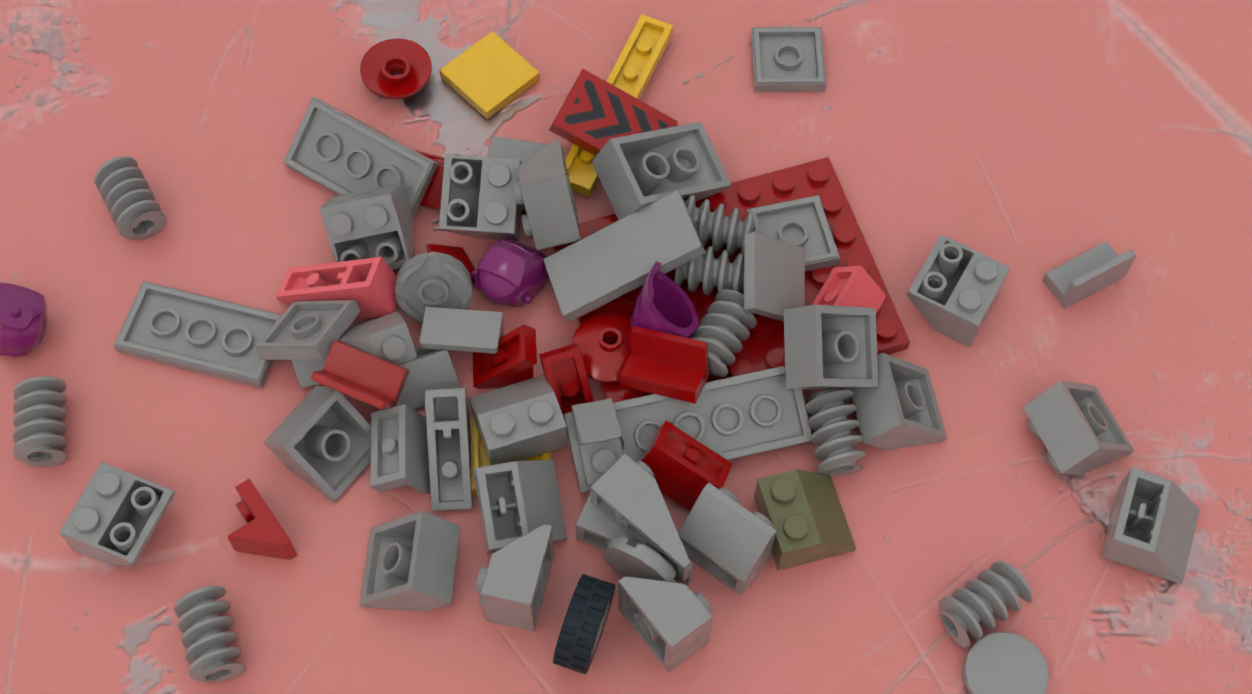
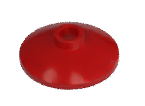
M401 38L388 39L375 44L365 53L360 65V74L365 86L372 93L388 99H401L416 94L428 83L432 73L431 59L427 51L418 43Z
M615 312L600 313L586 319L577 328L572 344L577 343L580 347L587 377L602 383L620 382V373L631 354V317ZM608 338L616 339L617 342L615 344L608 345L604 342V340Z

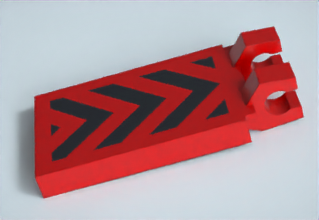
M582 68L549 131L597 156L609 139L679 125H677V120Z

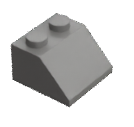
M555 140L518 166L519 181L513 183L517 205L524 204L527 214L521 215L526 237L533 236L537 250L581 240L576 202L560 140Z
M809 305L783 310L786 389L878 388L876 308Z
M885 353L877 355L878 388L850 389L854 392V396L850 400L857 407L856 416L860 422L857 430L859 435L863 437V443L884 450H893L946 440V432L928 369Z
M543 375L468 398L490 465L521 461L568 446L566 422L555 392Z
M1059 381L1023 406L1029 417L1028 425L1031 431L1038 438L1042 439L1049 451L1047 452V458L1050 464L1061 474L1082 475L1134 452V449L1097 388L1093 385Z
M316 385L263 442L290 471L333 502L342 495L371 462V425L341 392L325 386Z
M420 511L372 527L360 605L367 608L422 612L450 605L454 592L456 558L459 552L460 526L425 511Z
M543 524L491 555L488 568L481 567L477 579L476 592H480L479 605L484 608L486 621L534 632L554 558L552 526Z
M627 576L618 581V610L668 673L708 644L712 622L711 613L713 611L701 593L696 592L693 594L688 586L682 583Z

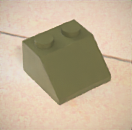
M796 469L757 479L754 500L758 512L771 521L773 528L777 530L772 555L778 571L855 551L856 547L830 475Z

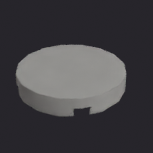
M438 252L418 254L406 261L398 272L395 285L398 305L407 316L419 323H423L426 306L467 309L470 305L473 289L470 273L462 262L448 254Z
M614 537L603 552L607 563L622 578L627 576L681 583L680 579H674L677 573L666 559L644 544L637 543L635 548L627 545L626 543L629 540L627 537Z
M1009 632L991 633L979 639L966 655L962 670L963 680L969 690L968 694H1045L1049 681L1046 660L1037 646L1023 636Z

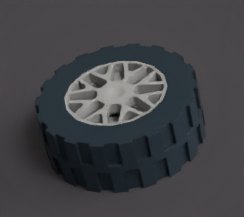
M582 574L563 621L555 648L553 664L583 674L588 672L612 604L615 584Z

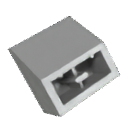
M445 154L439 230L481 239L519 241L522 204L517 205L513 183L519 181L518 166L522 164L521 160Z
M403 182L336 196L319 208L336 262L382 257L391 270L402 268L406 261L413 258V216Z
M941 234L911 285L907 296L935 331L970 347L998 297L1011 267Z
M554 460L514 461L475 468L473 475L486 554L500 550L543 524L552 526L553 542L567 540Z
M101 462L59 533L71 549L107 565L134 566L175 496V492Z
M1131 468L1119 485L1101 557L1181 584L1184 579L1200 509L1172 480Z
M708 482L678 534L688 558L739 596H742L770 560L777 530L773 528L771 521L763 514L756 511L751 513L741 506L737 497L725 488L717 489Z

